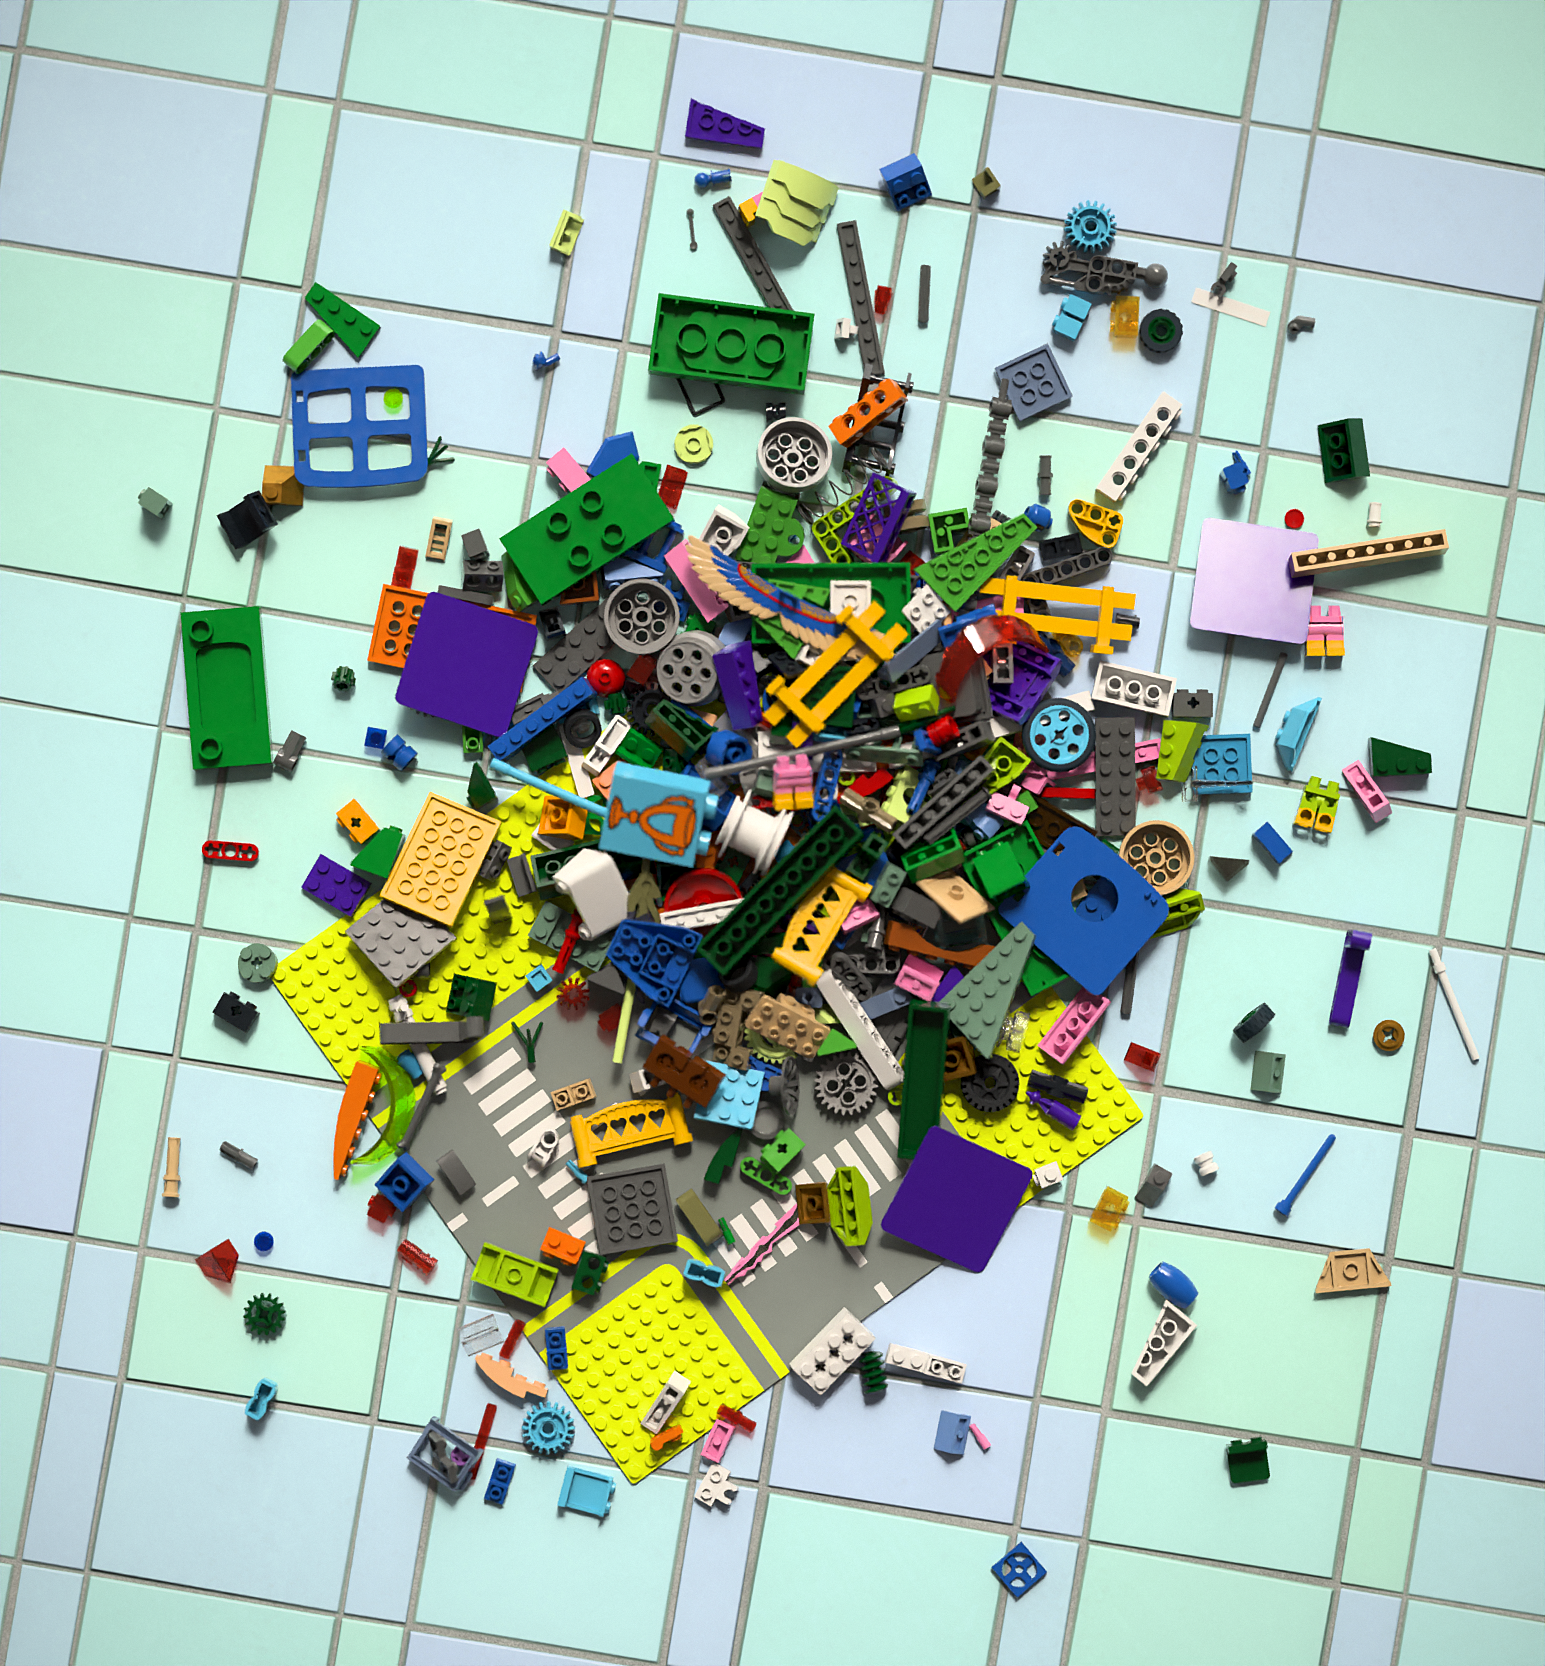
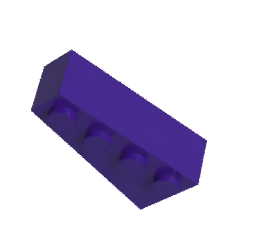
M751 640L732 643L713 654L712 658L733 730L754 727L763 720Z

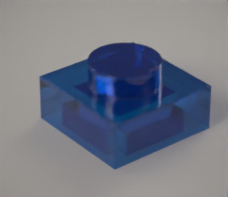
M368 727L364 746L383 750L388 730Z

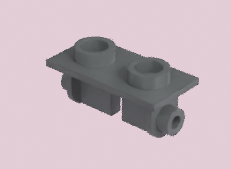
M496 840L495 843L493 842L487 854L492 859L490 861L485 858L479 870V875L495 882L510 855L512 847L499 840Z

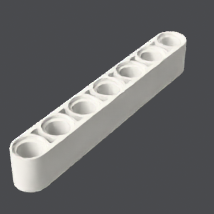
M832 968L823 972L816 983L854 1043H856V1046L882 1086L889 1091L902 1084L904 1077L903 1069L856 997Z

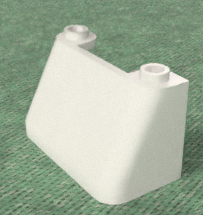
M583 849L553 876L557 890L562 894L571 895L584 922L578 926V933L584 940L592 941L619 927L622 919L631 920L636 916V908L635 912L627 911L629 893L615 863L605 853Z

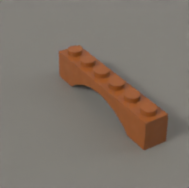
M888 921L883 944L889 945L888 949L900 952V948L907 949V954L918 956L919 953L926 954L925 958L937 961L939 957L945 959L944 963L956 965V962L963 963V968L971 970L995 948V946L980 944L963 951H946L926 942L913 926L895 921Z

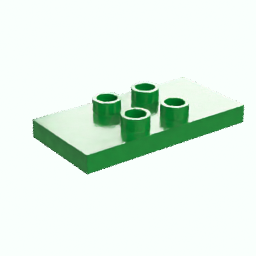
M631 453L499 539L541 605L544 606L675 522V519Z
M910 562L751 564V572L767 582L769 579L831 590V581H871V603L875 601L885 613L870 628L886 635L897 623L908 633L901 642H911V622L902 612L910 602ZM831 591L823 606L806 597L803 598V601L831 612ZM752 616V643H778ZM789 630V632H787V631L785 632V634H787V635H789V636L795 638L796 640H798V641H800V642H802V643H805V642H803V640L800 638L799 634H798V638H796L794 635H792V633L790 632V630Z
M1027 820L1022 822L1021 826L1016 825L964 852L967 861L960 864L971 887L994 906L995 909L987 912L986 915L1000 942L1015 927L999 914L998 909L1003 901L997 904L993 902L972 859L976 858L975 855L981 851L986 850L988 852L992 850L993 846L1001 841L1004 843L1008 842L1026 875L1044 855V851ZM1021 891L1013 899L1019 902L1025 893ZM1033 945L1030 949V956L1027 958L1023 968L1021 981L1029 997L1070 975L1037 946Z

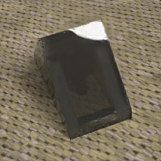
M1208 857L1210 864L1225 882H1228L1249 864V860Z

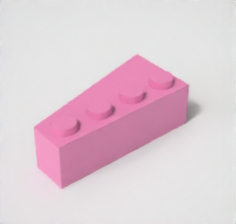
M684 539L664 555L665 562L673 569L707 622L723 612L728 607L727 600H723L718 596L721 593L710 590L708 584L699 579V576L702 575L692 569V566L695 565L688 559V556L692 555L686 550V545H692L687 539Z

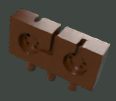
M663 1034L642 1066L654 1074L650 1085L657 1087L662 1079L671 1085L666 1093L669 1098H673L677 1090L688 1096L683 1103L685 1108L690 1109L694 1101L706 1108L726 1077V1074L698 1056L692 1059V1052L681 1045L676 1047V1042Z

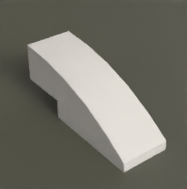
M616 714L583 761L581 767L597 777L621 744L628 730L632 727L631 723Z

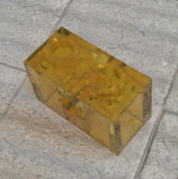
M1116 296L1115 301H1111V312L1114 313V320H1110V332H1113V337H1138L1140 297ZM1123 312H1126V316H1129L1126 321L1119 317Z
M1106 1185L1089 1221L1110 1232L1112 1229L1116 1230L1121 1221L1118 1218L1121 1211L1125 1212L1130 1203L1127 1201L1129 1197ZM1114 1204L1115 1212L1107 1215L1106 1206Z

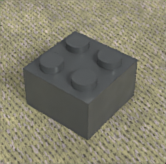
M902 886L899 887L889 906L892 908V913L924 929L927 926L934 929L943 912V909L937 903Z

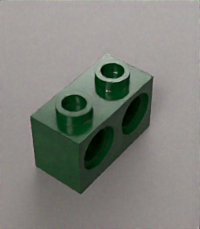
M584 1250L571 1288L593 1296L595 1291L599 1292L603 1282L599 1280L601 1273L605 1274L609 1262H606L607 1257ZM592 1258L598 1259L600 1262L599 1268H590L589 1260ZM590 1277L593 1280V1286L590 1288L584 1287L582 1284L583 1278Z

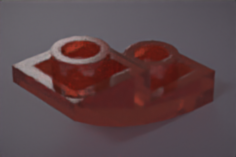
M399 546L391 583L392 586L411 589L419 549Z

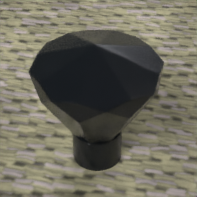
M625 680L623 690L627 699L632 698L630 696L631 693L637 694L636 688L644 691V683L637 684L630 680Z

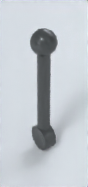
M689 208L686 213L689 216L690 248L696 249L698 245L695 242L694 210Z

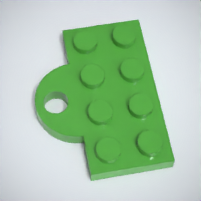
M761 486L747 523L749 530L738 548L735 559L742 562L775 563L778 555L790 556L798 552L805 539L802 525L799 521L792 518L798 499ZM789 536H798L799 543H790Z

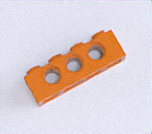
M890 378L885 379L878 384L875 390L866 393L861 401L852 404L847 409V412L834 418L828 427L840 445L848 448L906 403L908 399L896 381ZM885 395V401L880 404L881 397ZM870 407L869 414L865 416V410ZM852 420H854L855 423L853 427L850 428L849 424Z

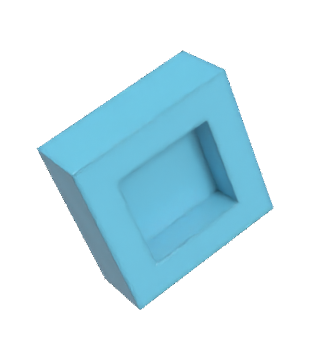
M542 964L526 975V978L536 992L553 981Z

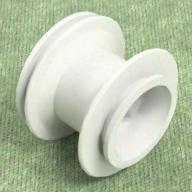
M748 790L743 802L739 800V796L736 797L715 844H723L718 858H721L726 846L755 858L753 874L760 870L762 871L761 876H764L788 827L793 812L790 811L787 814L785 813L786 810L783 809L777 816L773 817L746 804L752 792Z

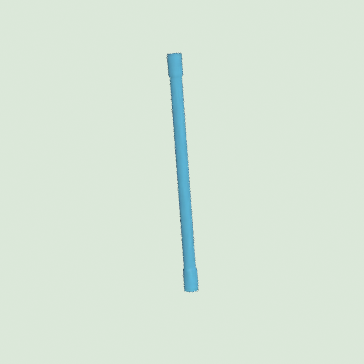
M493 758L489 769L605 818V807Z

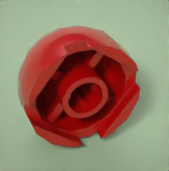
M611 659L598 660L587 671L586 679L597 692L598 697L608 698L609 694L620 693L624 687V670L619 663Z

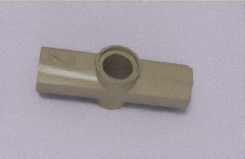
M849 788L840 797L839 802L856 812L857 818L864 824L873 823L890 834L898 822V819L879 808L880 805L876 799L863 798Z

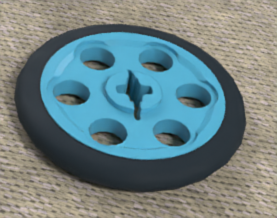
M1053 698L1040 702L1028 721L1023 723L1022 742L1025 751L1035 764L1045 770L1067 772L1076 769L1086 762L1094 749L1096 730L1092 717L1085 708L1070 699ZM1061 711L1069 713L1068 721L1063 722L1059 719ZM1044 715L1048 716L1051 721L1050 725L1046 727L1040 724V718ZM1075 725L1082 726V735L1077 736L1073 733L1072 729ZM1067 727L1062 734L1063 740L1059 738L1051 743L1056 736L1055 730L1060 732ZM1041 734L1045 737L1044 745H1037L1035 743L1036 735ZM1069 744L1077 745V754L1072 755L1068 752ZM1052 748L1059 751V757L1055 760L1051 759L1048 755L1049 750Z

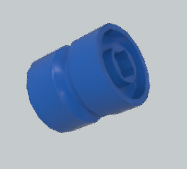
M397 734L383 748L381 754L388 760H393V765L400 771H403L417 756L418 752L411 746H406V741Z

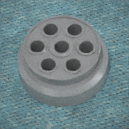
M797 417L783 418L768 426L763 432L756 450V462L763 478L774 488L786 493H800L816 487L825 478L832 461V448L825 432L815 423ZM786 441L789 446H783L780 442ZM799 445H806L808 449L804 450ZM768 455H774L777 457V459L772 460L768 457ZM792 458L796 463H790L787 459ZM807 462H813L815 467L808 466ZM781 472L784 474V477H778L775 473ZM795 476H801L804 480L799 481Z
M635 579L620 585L609 597L604 612L605 626L611 639L622 649L636 654L653 653L665 647L676 634L680 619L679 607L672 593L662 584L649 579ZM641 591H645L648 594V600L644 603L639 602L637 599V595ZM623 601H629L631 604L630 611L622 612L620 604ZM658 601L665 604V610L662 613H657L654 610V605ZM645 611L648 614L647 621L639 622L637 620L638 612ZM624 620L629 621L631 624V628L627 632L620 630V623ZM657 621H662L665 624L663 632L658 633L654 630V624ZM639 631L647 633L648 638L645 642L637 640L636 635Z
M699 630L687 631L674 636L661 649L657 659V677L664 692L671 699L682 702L690 707L703 706L718 699L723 693L712 655L725 648V645L714 635ZM678 648L683 651V658L678 655ZM697 650L702 653V659L697 657ZM668 665L673 667V674L668 671ZM687 666L692 669V675L687 673ZM705 668L710 670V677L705 674ZM677 682L682 685V691L677 689ZM696 684H698L701 687L700 693H698L695 689Z

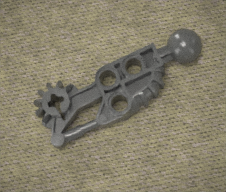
M1063 241L1060 242V247H1057L1056 242H1053L1052 246L1054 249L1047 246L1046 250L1050 254L1043 253L1044 258H1049V260L1043 262L1046 271L1040 278L1041 283L1044 285L1073 287L1077 291L1104 295V293H1108V295H1111L1112 293H1117L1119 295L1122 291H1128V287L1130 284L1133 285L1135 278L1143 279L1152 288L1162 287L1168 279L1166 268L1158 263L1143 268L1138 267V262L1100 255L1094 256L1090 261L1077 259L1076 251L1068 252L1071 245H1067L1065 249L1063 248ZM1061 253L1062 258H1065V260H1061L1058 270H1056L1057 259L1054 256ZM1099 260L1103 263V268L1095 270L1092 263ZM1120 264L1123 271L1116 274L1112 271V266ZM1069 270L1086 274L1076 282L1052 277ZM1097 280L1100 287L1094 290L1091 289L1089 281Z

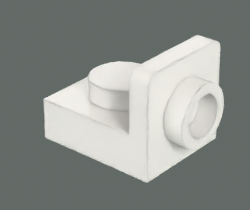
M1056 1161L1034 1169L1035 1174L1032 1175L1036 1186L1040 1185L1042 1189L1064 1180Z

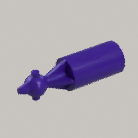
M1039 1090L1036 1092H1026L1031 1105L1039 1103L1045 1115L1071 1131L1075 1129L1082 1116L1054 1099L1041 1098Z

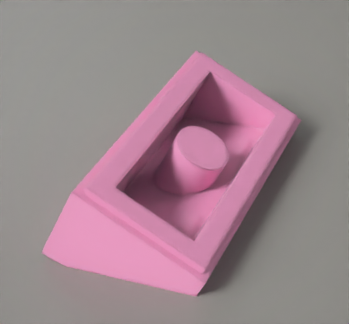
M716 1419L700 1455L720 1463L736 1427Z

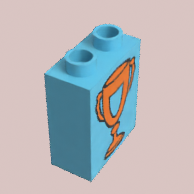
M617 762L613 772L599 848L693 867L696 854L707 855L711 833L701 831L703 817L714 819L718 796L708 794L710 780Z

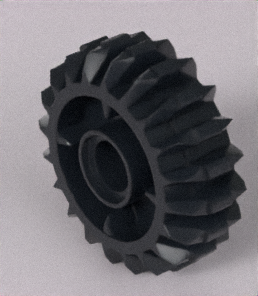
M651 683V689L647 690V686L644 684L643 692L636 688L638 695L636 696L631 693L630 696L634 698V701L627 700V704L632 705V708H626V712H632V715H628L627 719L634 718L635 721L631 722L630 725L638 724L637 732L644 728L643 735L647 734V730H651L650 734L654 736V730L645 723L649 716L647 707L651 704L657 706L663 700L670 702L671 697L667 696L665 692L660 691L662 688L660 684L656 690L654 689V683Z

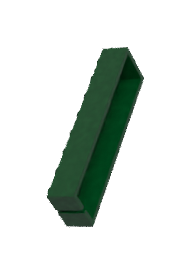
M912 999L909 1004L897 1158L913 1160L928 1130L933 1126L941 1127L951 1003Z

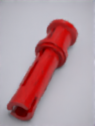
M576 914L571 915V923L568 929L565 930V940L552 967V970L564 974L576 941L581 939L578 933V926L584 922L581 916Z

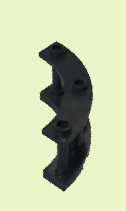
M865 364L857 403L863 399L866 393L870 392L868 391L869 384H879L881 381L889 379L875 376V373H872V364ZM908 373L906 382L894 380L904 390L906 397L907 393L912 394L914 382L910 381L912 373ZM881 397L880 404L885 401V397ZM905 403L899 407L900 411L897 422L884 419L876 425L895 430L892 444L861 437L847 448L842 472L845 469L850 473L851 466H861L858 461L859 457L854 454L855 446L863 445L890 451L888 467L886 469L882 467V471H886L885 477H889V474H894L896 464L892 463L898 434L903 433L905 422L901 421ZM860 458L872 469L880 470V464L877 461Z

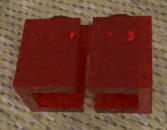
M649 653L645 655L640 654L627 675L642 685L647 684L657 669V659Z

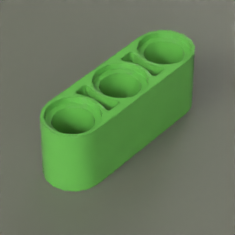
M322 320L315 321L285 353L282 361L296 374L302 373L331 342L335 332Z

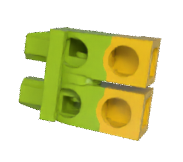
M1311 776L1307 785L1303 788L1293 824L1306 828L1312 827L1313 830L1330 834L1340 794H1338L1339 783L1328 781L1327 788L1324 790L1319 788L1322 778Z

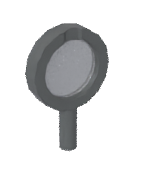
M770 1102L759 1103L751 1133L761 1139L774 1138L783 1130L785 1124L782 1110Z

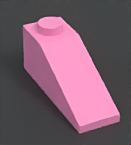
M1359 760L1342 769L1346 779L1375 823L1392 814L1388 800Z

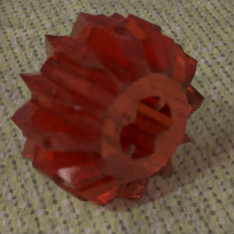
M569 977V985L565 981L561 982L565 989L557 988L558 991L563 992V995H557V999L564 997L565 1000L560 1005L563 1006L568 1002L567 1010L571 1009L572 1004H574V1009L578 1010V1002L581 1006H585L582 998L589 1000L590 997L584 996L583 993L590 992V989H582L586 982H583L580 986L578 985L580 978L577 977L575 984H573L572 978ZM576 988L579 996L570 999L571 995H568V991Z

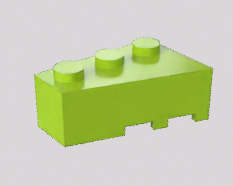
M1163 721L1157 779L1186 782L1195 761L1193 759L1197 748H1200L1202 744L1200 741L1204 732L1208 730L1209 725L1184 721Z

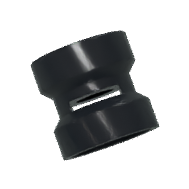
M785 402L778 405L766 403V422L786 418Z

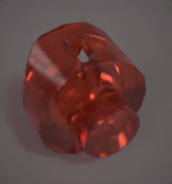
M1155 765L1140 770L1142 777L1135 779L1139 791L1147 789L1150 795L1163 790L1161 782L1156 779L1157 771Z

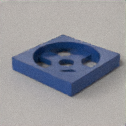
M1022 1541L991 1566L1016 1597H1019L1047 1573L1045 1568ZM1021 1552L1027 1554L1028 1557L1023 1561H1017L1012 1554ZM1007 1560L1012 1567L1011 1571L1004 1576L1002 1566L1004 1561ZM1034 1562L1036 1564V1575L1031 1578L1027 1573V1567ZM1016 1566H1022L1023 1571L1017 1573L1015 1571ZM1016 1577H1021L1026 1584L1017 1587L1013 1586L1010 1582Z

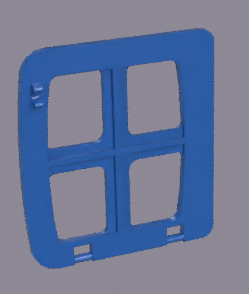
M420 365L304 370L300 374L294 372L291 375L294 473L300 484L306 487L321 488L374 487L416 482L425 476L428 470L424 370ZM347 388L351 390L352 417L350 421L340 423H309L308 396L311 393ZM366 388L407 389L409 391L410 417L400 420H368L366 414ZM303 391V402H297L296 392ZM409 434L411 436V464L388 469H369L368 439L371 436ZM341 437L352 439L354 465L352 471H320L311 469L309 447L311 439ZM299 451H305L306 461H299Z

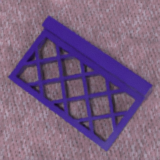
M872 473L841 544L867 557L872 562H886L917 493L907 490L877 473ZM876 479L882 482L884 488L878 492H875L873 486ZM897 489L901 491L898 499L892 501L889 490ZM885 492L888 503L879 505L876 495ZM873 497L876 507L867 510L865 503L868 498ZM889 506L891 514L888 518L884 519L881 508ZM877 510L880 521L871 523L868 513ZM865 515L868 525L859 528L858 518ZM881 523L883 532L881 535L875 536L873 526ZM869 528L872 538L863 541L860 531ZM857 533L860 543L852 545L848 540L851 534ZM873 541L875 549L871 555L866 551L865 544Z

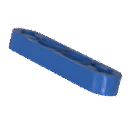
M841 749L823 754L813 794L814 807L809 810L810 818L815 822H819L831 809L843 760ZM835 752L834 755L837 756V759L832 761V757L829 754ZM832 761V765H835V767L827 766L826 764H830ZM827 769L833 773L831 780H827L824 777V772ZM822 788L828 791L827 799H822L819 795ZM817 801L819 803H826V805L821 806V804H817ZM820 809V812H822L823 815L818 817V814L815 813V810Z

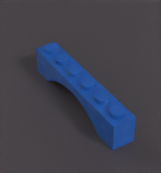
M581 677L488 745V748L496 759L506 763L548 727L598 695L586 678Z

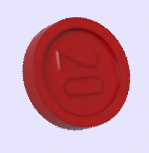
M1298 509L1289 510L1284 517L1285 524L1293 529L1299 528L1304 522L1303 513Z

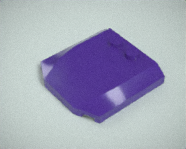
M1017 639L1016 644H1012L1013 683L1011 685H991V673L987 682L993 713L1018 725H1022L1028 721L1058 676L1062 662L1061 659ZM989 641L982 648L983 658L990 668V645L1001 642Z

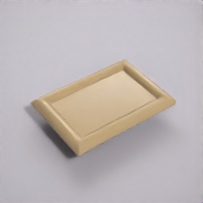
M951 868L916 883L924 893L959 924L995 909L991 903Z

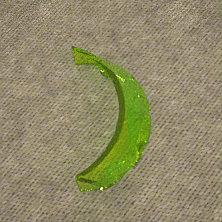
M360 1045L359 1050L370 1056L383 1072L389 1087L391 1101L389 1119L381 1137L367 1152L351 1160V1164L373 1165L384 1160L398 1149L396 1144L403 1139L415 1113L416 1097L408 1073L397 1064L398 1060L395 1056L382 1047Z

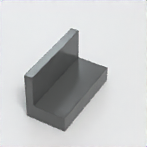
M523 853L507 859L518 897L537 892L526 854Z

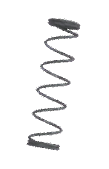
M875 447L871 448V453L880 464L879 472L858 458L865 474V483L857 480L847 470H843L849 481L851 494L841 490L831 480H829V483L836 496V505L829 503L816 491L814 492L820 503L822 516H824V509L819 497L831 506H838V497L833 485L842 493L852 495L853 487L848 475L861 484H867V474L862 463L876 473H881L882 467L885 469L888 467L885 458ZM801 502L797 505L798 512L809 525L814 523L809 512L816 517H822L813 513Z

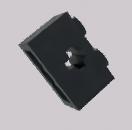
M232 991L229 993L224 992L212 1013L248 1033L260 1013L256 1010L257 1006L249 1001L245 1004L239 1000L241 996ZM240 1006L239 1010L242 1013L234 1015L235 1011L232 1008Z

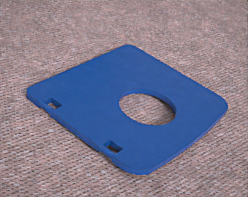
M1080 827L1066 829L1025 875L1030 887L1023 890L1025 895L1019 902L1013 899L1015 896L1013 895L1005 899L998 909L999 914L1013 927H1016L1022 921L1037 936L1034 945L1093 995H1100L1165 921L1169 912L1167 901L1145 878L1113 850ZM1061 843L1065 849L1057 856L1053 851ZM1099 875L1105 877L1113 883L1117 890L1118 904L1116 910L1106 920L1100 922L1086 921L1079 917L1072 907V890L1075 884L1086 876Z

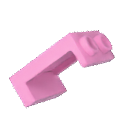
M908 954L894 984L930 1002L944 970L915 955Z

